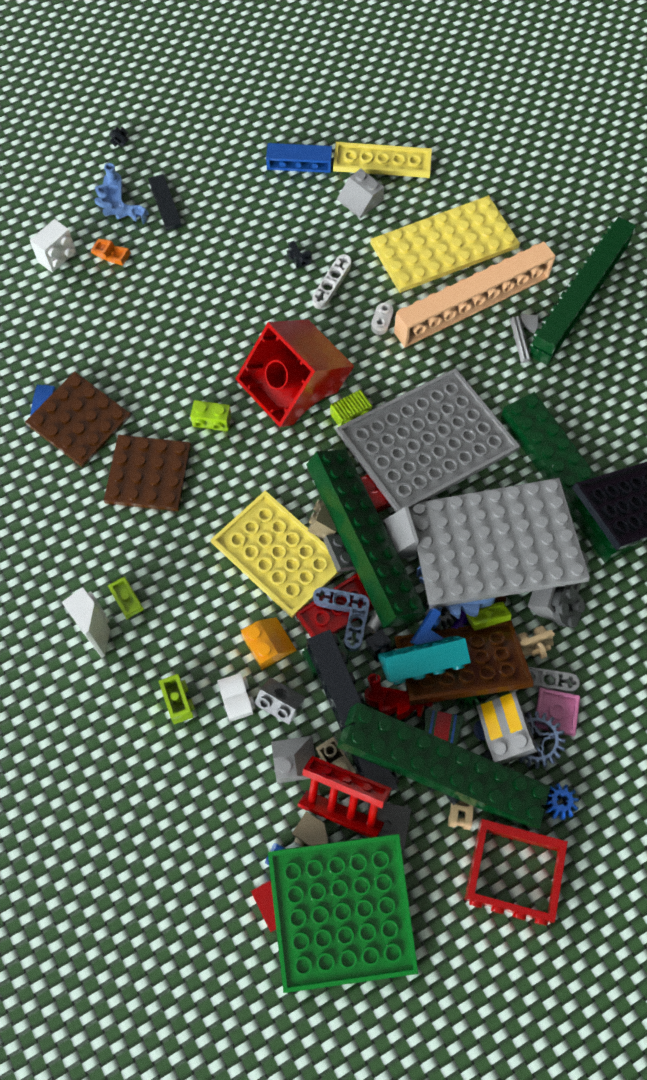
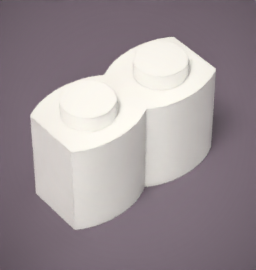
M241 673L217 680L230 722L253 715L252 709L256 707L253 697H248L246 690L249 689L246 677L242 678Z

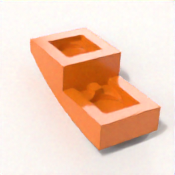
M99 238L91 249L92 254L118 265H124L131 254L129 248L115 246L112 241Z

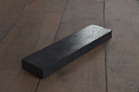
M164 174L148 178L166 231L182 227Z

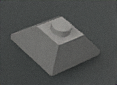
M312 735L271 742L277 784L310 779L303 776L302 773L312 756L315 757Z

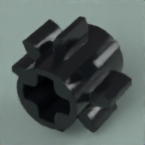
M116 126L109 133L111 137L110 142L115 147L117 145L122 147L129 140L127 137L128 132L124 127L119 129Z

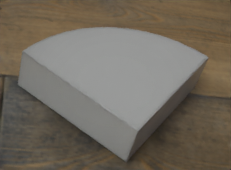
M520 314L522 325L529 332L535 333L538 329V315Z

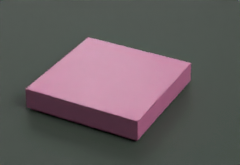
M540 687L536 705L539 718H542L543 713H547L545 720L549 721L551 717H554L555 719L552 724H561L556 729L557 731L564 730V735L573 737L576 735L580 696ZM535 723L538 729L550 731L546 726Z

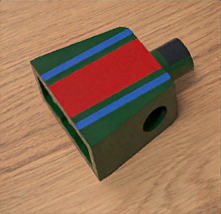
M425 709L423 714V731L456 744L464 716Z

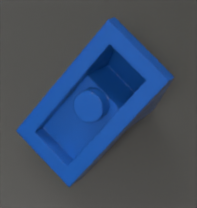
M435 608L430 609L409 643L418 645L444 639L431 630L432 628L435 629L439 624L441 612Z

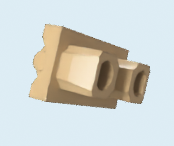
M544 626L536 627L533 631V637L529 638L525 632L517 635L524 657L531 654L532 656L538 655L541 659L547 657L546 651L551 650V646H554L553 636L555 634L552 629L547 631Z

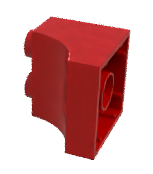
M309 319L267 322L235 380L279 427L294 425L310 407L320 400L336 394L354 368V365Z

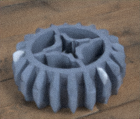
M535 711L534 718H532L530 712H528L526 717L532 736L535 733L537 738H543V740L540 741V746L535 742L539 757L527 755L521 757L519 762L523 763L527 759V767H530L531 763L535 762V769H538L539 762H542L543 767L547 768V760L552 765L555 764L552 756L560 759L561 755L557 750H565L563 746L559 745V743L563 744L566 742V739L559 738L565 732L564 730H556L561 724L556 723L553 725L554 717H551L549 721L545 720L547 713H543L542 718H539V712ZM535 723L546 726L551 733L540 732ZM554 739L552 751L545 755L544 743Z

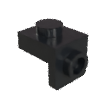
M295 241L288 242L287 256L289 260L293 261L296 269L312 263V253L310 250L301 253Z

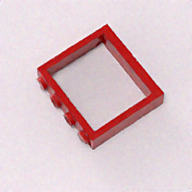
M482 819L478 826L464 900L470 901L469 905L476 908H482L483 905L491 907V911L498 914H504V911L513 913L512 917L520 920H526V917L535 919L534 923L548 926V923H554L568 841ZM486 833L557 851L547 913L475 894Z

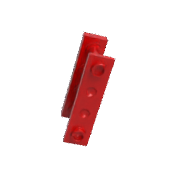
M312 756L303 768L302 773L303 776L311 779L310 789L305 792L298 803V807L365 836L377 837L384 826V822L376 819L378 808L384 807L392 788ZM319 782L331 787L329 799L317 794ZM339 791L350 795L348 807L337 803ZM359 799L370 803L368 816L356 811Z

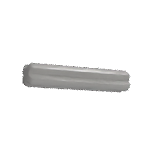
M513 316L510 323L522 363L529 362L531 357L521 319L519 316Z

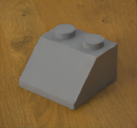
M360 168L348 178L337 200L356 216L362 218L383 201L384 186Z
M404 507L384 519V527L400 559L416 556L419 543L409 508Z

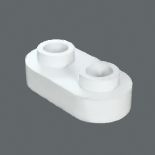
M389 303L379 304L374 313L371 330L377 335H383L388 331L393 317V307Z

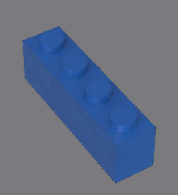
M267 144V170L331 173L332 146Z

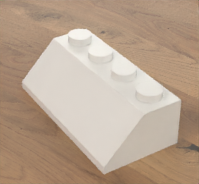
M82 587L62 601V604L100 657L103 658L106 654L110 628L107 624L109 619L91 591L87 593Z

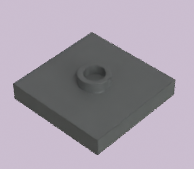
M370 803L368 805L367 816L369 813ZM385 803L383 808H378L376 819L384 822V826L378 836L399 834L402 852L405 849L411 808Z

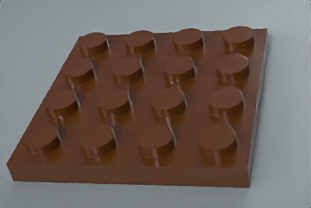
M74 371L25 423L83 468L131 417V414Z
M118 435L104 503L179 511L191 443Z

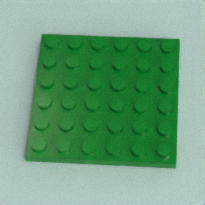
M399 834L268 851L283 993L418 974Z

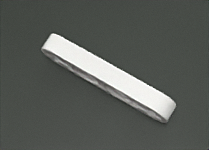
M342 254L336 258L313 294L312 303L315 308L323 309L328 305L351 268L350 256ZM333 273H339L341 276L338 278H334L331 275ZM326 285H330L333 288L331 290H325L323 287Z

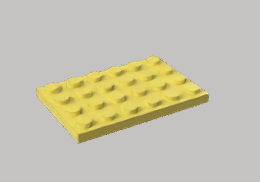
M266 490L211 539V543L291 618L313 599V593L317 588L327 586L340 573L337 572L325 543L316 535L310 533L304 524Z

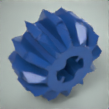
M556 783L555 788L550 786L546 805L543 806L549 807L545 811L546 814L551 811L553 812V819H556L559 815L561 821H564L566 816L569 818L574 816L572 811L578 810L574 803L579 802V798L572 797L576 792L575 790L568 792L569 786L567 784L563 788L560 783ZM562 798L564 803L558 805L557 801Z

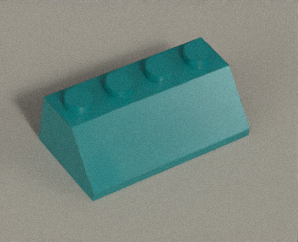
M455 635L442 640L378 654V659L387 681L393 682L394 685L405 683V679L411 677L414 680L425 678V674L432 672L433 675L442 674L448 668H453V670L465 668V664L471 663L466 639Z

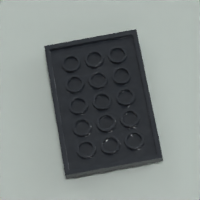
M647 462L577 482L572 487L616 551L647 540Z

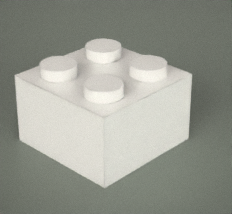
M55 219L30 239L38 262L52 273L76 253L69 229Z

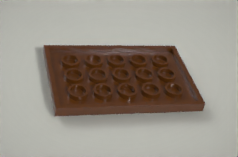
M511 620L475 631L471 625L459 627L458 629L450 628L433 631L443 638L454 635L465 638L471 663L465 664V668L453 670V668L445 669V673L433 675V672L428 673L422 679L414 680L413 677L405 679L410 706L531 688L534 684ZM414 634L395 636L396 649L413 646L409 642Z

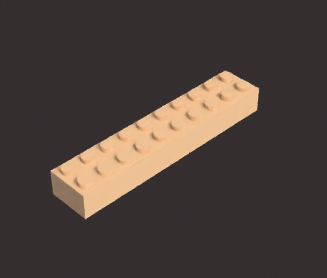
M545 242L534 244L529 249L520 251L510 258H505L498 264L490 265L487 269L476 272L466 279H461L454 285L446 286L437 293H432L422 300H417L412 305L403 307L396 312L394 334L404 348L521 292L549 278L556 255Z

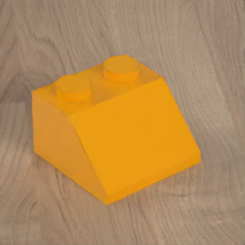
M277 617L258 620L241 630L242 638L261 670L296 651Z

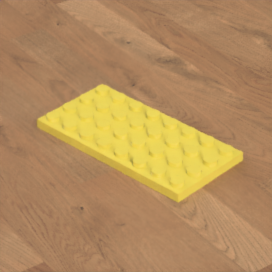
M489 195L371 238L370 244L399 293L515 250L520 246V242Z

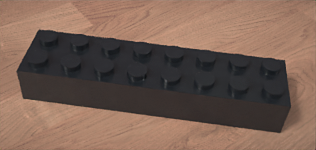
M331 630L308 638L306 649L342 732L347 727L345 722L350 707L358 702L364 704L365 701L361 692L356 691L354 685L356 684V679L353 673H349L346 665H348L345 654L339 651L338 646L340 642L337 635H332ZM351 754L359 775L392 788L391 791L398 789L397 784L399 780L395 772H391V770Z

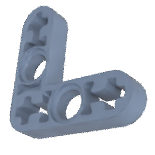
M325 587L317 588L313 593V601L317 606L349 612L344 646L351 652L359 650L362 645L369 611V599L362 594ZM321 593L325 594L326 597L323 601H320L318 597ZM343 596L347 602L344 605H338L335 600L337 597ZM350 598L353 599L352 607H349ZM359 601H363L364 606L362 608H358L357 604ZM358 618L363 624L361 627L356 628L352 626L351 621ZM353 632L357 633L356 642H359L355 643L354 646L350 645V641H348L352 639Z

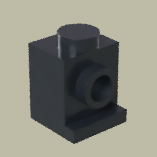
M383 629L365 639L366 649L376 663L380 662L378 654L392 651L391 640Z

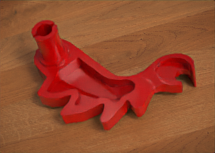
M370 674L367 678L369 688L364 692L365 702L369 706L379 708V712L386 715H392L397 712V719L401 720L414 710L421 717L425 705L433 707V702L410 706L407 691L382 687L380 675H377V680L376 674Z

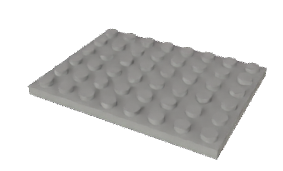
M456 368L336 429L337 434L395 512L404 507L410 509L420 502L429 500L517 452L520 448L519 444Z
M559 478L423 501L409 509L419 540L417 553L429 609L589 582L588 570Z

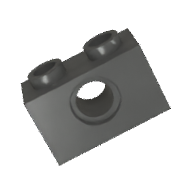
M270 678L259 690L254 705L290 725L300 712L306 697Z

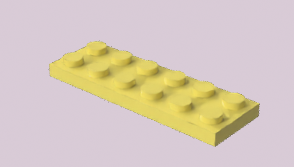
M336 142L333 171L355 173L361 168L367 174L430 178L432 148Z

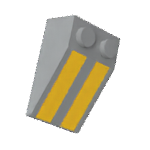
M516 692L477 706L485 738L494 762L502 765L538 752Z

